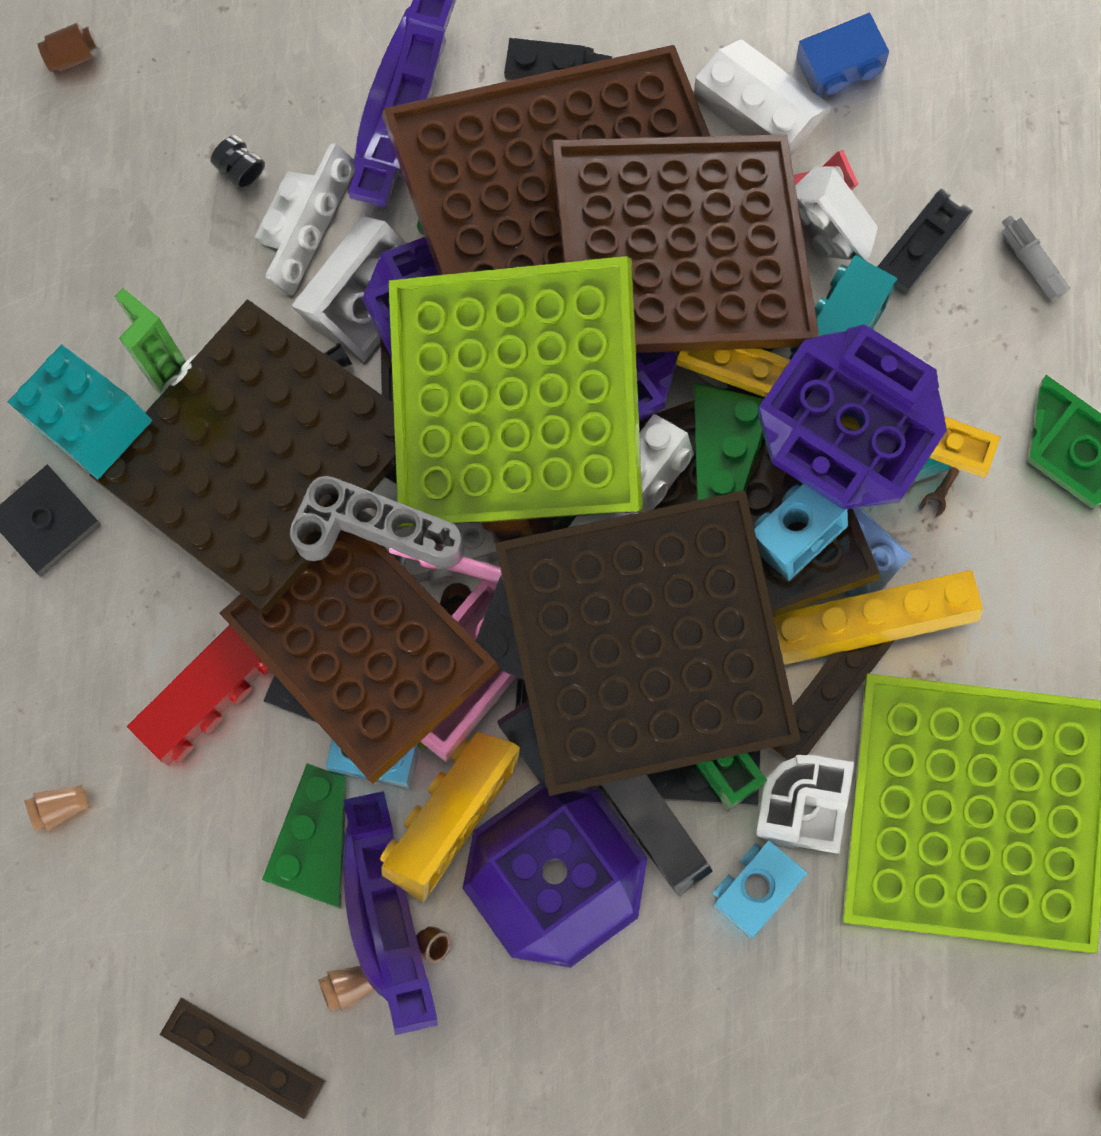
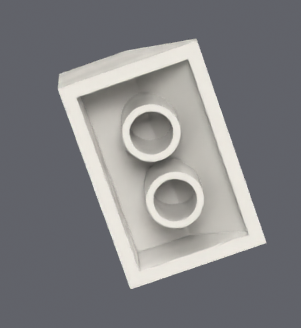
M742 39L719 49L695 77L694 95L698 102L744 136L787 135L791 156L832 107Z
M362 216L291 307L316 331L333 343H340L346 352L364 363L381 342V336L363 302L364 292L381 253L404 245L406 242L385 221Z

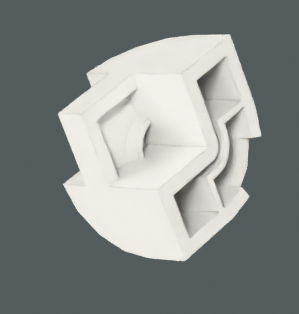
M796 755V757L781 763L771 774L769 773L764 786L756 835L766 842L770 840L773 844L795 850H797V847L839 854L854 762L817 755Z

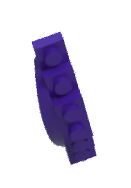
M412 0L411 6L405 10L382 58L364 107L354 155L355 172L348 190L350 199L383 208L388 207L396 180L401 178L402 171L382 118L383 109L431 98L436 83L435 73L446 43L445 32L456 0Z
M382 791L344 799V808L348 822L345 833L343 865L345 905L350 935L361 969L372 988L387 1000L395 1035L438 1026L432 993L422 962L406 891L382 876V865L384 862L380 860V857L387 845L394 839L385 793Z

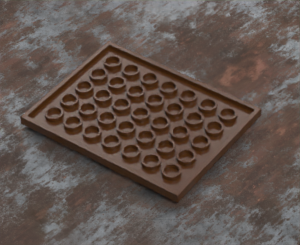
M675 45L387 107L383 109L382 114L438 275L563 263L551 154L552 140L711 136Z

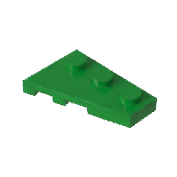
M694 383L697 500L746 491L764 438L757 413L764 399Z
M308 763L306 764L263 875V881L341 909L343 831L345 828L343 800L346 799V777Z

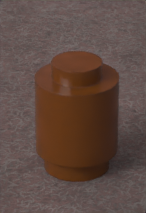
M79 22L44 36V41L37 43L41 57L50 72L57 69L63 72L94 59L93 50L98 48L97 41L90 27L82 28Z

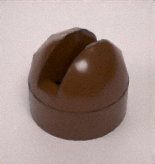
M452 583L443 591L440 605L452 616L472 591L465 584Z
M429 926L416 934L421 957L428 962L438 963L449 953L452 943L451 937L440 928Z

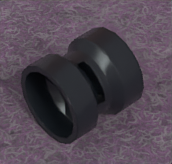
M231 135L224 139L215 148L210 159L211 164L216 169L229 174V181L240 190L252 185L262 174L265 167L264 160L257 153H249L246 143L238 135Z

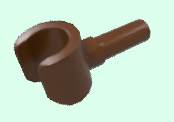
M951 467L935 492L929 493L923 498L921 510H923L929 499H936L939 501L941 508L934 518L941 516L946 508L945 497L948 494V490L960 472L957 468Z

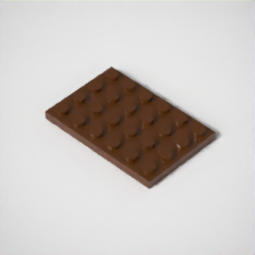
M340 530L330 553L322 560L312 561L266 615L241 595L236 597L219 613L372 784L381 778L500 669L496 661L384 546Z

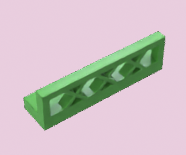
M122 288L114 297L132 325L120 336L119 340L152 387L161 394L165 383L171 377L180 373V368L186 360L160 318Z

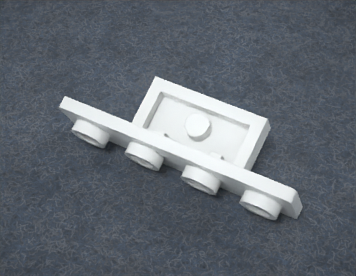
M338 144L329 145L315 175L287 171L254 237L263 246L278 248L266 273V279L286 295L293 296L355 172L354 159Z

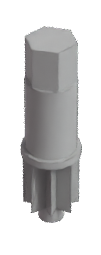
M1008 216L1002 221L1005 229L1002 230L1001 234L1016 253L1015 256L1022 260L1051 301L1064 295L1070 289V286L1041 247L1039 239H1036L1022 218L1016 221L1012 216Z

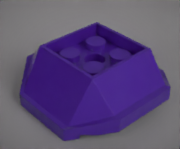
M865 324L848 328L846 331L804 340L757 411L772 464L842 509L899 503L947 431L938 390L937 370ZM846 416L855 418L860 425V429L856 431L847 430L841 424L840 418Z
M539 783L473 831L462 888L511 958L572 968L638 919L647 856L599 790L583 788L549 796L547 788H544ZM551 862H560L567 868V876L559 884H550L543 878V870Z

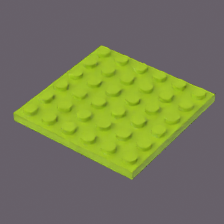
M623 256L389 280L397 502L452 524L643 512L631 258ZM403 523V524L399 525L398 527H404V528H405V527H416V526L413 525L412 523Z
M867 673L864 685L842 923L1098 954L1101 919V700Z

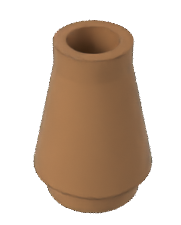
M82 785L33 793L34 797L24 800L34 831L45 828L47 832L78 812L90 808Z
M361 966L327 971L326 977L318 979L329 1011L337 1008L343 1011L374 990L366 979Z

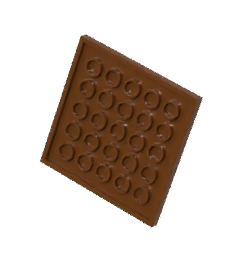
M787 135L552 140L551 154L562 262L623 256L631 258L636 353L800 347L804 340L819 336Z

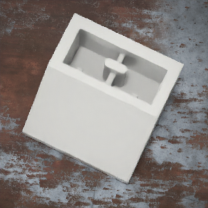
M815 166L795 185L802 228H805L813 238L811 240L812 246L823 257L852 260L856 255L866 260L871 255L878 226L834 167Z

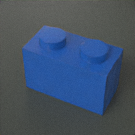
M869 12L800 40L796 59L812 92L818 96L826 92L828 95H832L843 90L848 83L861 78L862 80H870L878 76L885 69L889 49Z

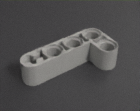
M330 476L319 477L310 484L290 528L291 540L298 553L310 561L322 560L330 553L340 530L443 569L452 568L457 565L464 554L460 531L452 523ZM334 493L339 496L337 502L330 507L318 505L319 500L325 494ZM365 508H373L377 511L375 518L369 522H360L356 519L358 513ZM403 523H412L416 526L413 534L408 537H398L395 535V530ZM312 530L322 533L321 538L315 544L306 545L302 543V537L305 533ZM427 530H428V534H429L430 539H429V538H426V531H427ZM446 539H450L452 547L445 546L442 551L437 550L436 543L443 544Z

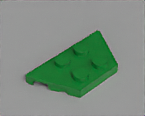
M1045 375L1039 384L1027 462L1094 509L1101 505V413L1051 377Z

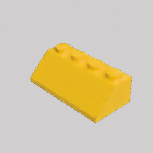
M478 731L470 742L465 739L451 757L455 763L449 772L445 774L441 771L430 785L428 793L432 796L422 808L417 805L409 814L404 823L408 830L398 842L393 839L383 851L380 860L384 862L382 865V876L424 903L515 772L520 747L513 742Z

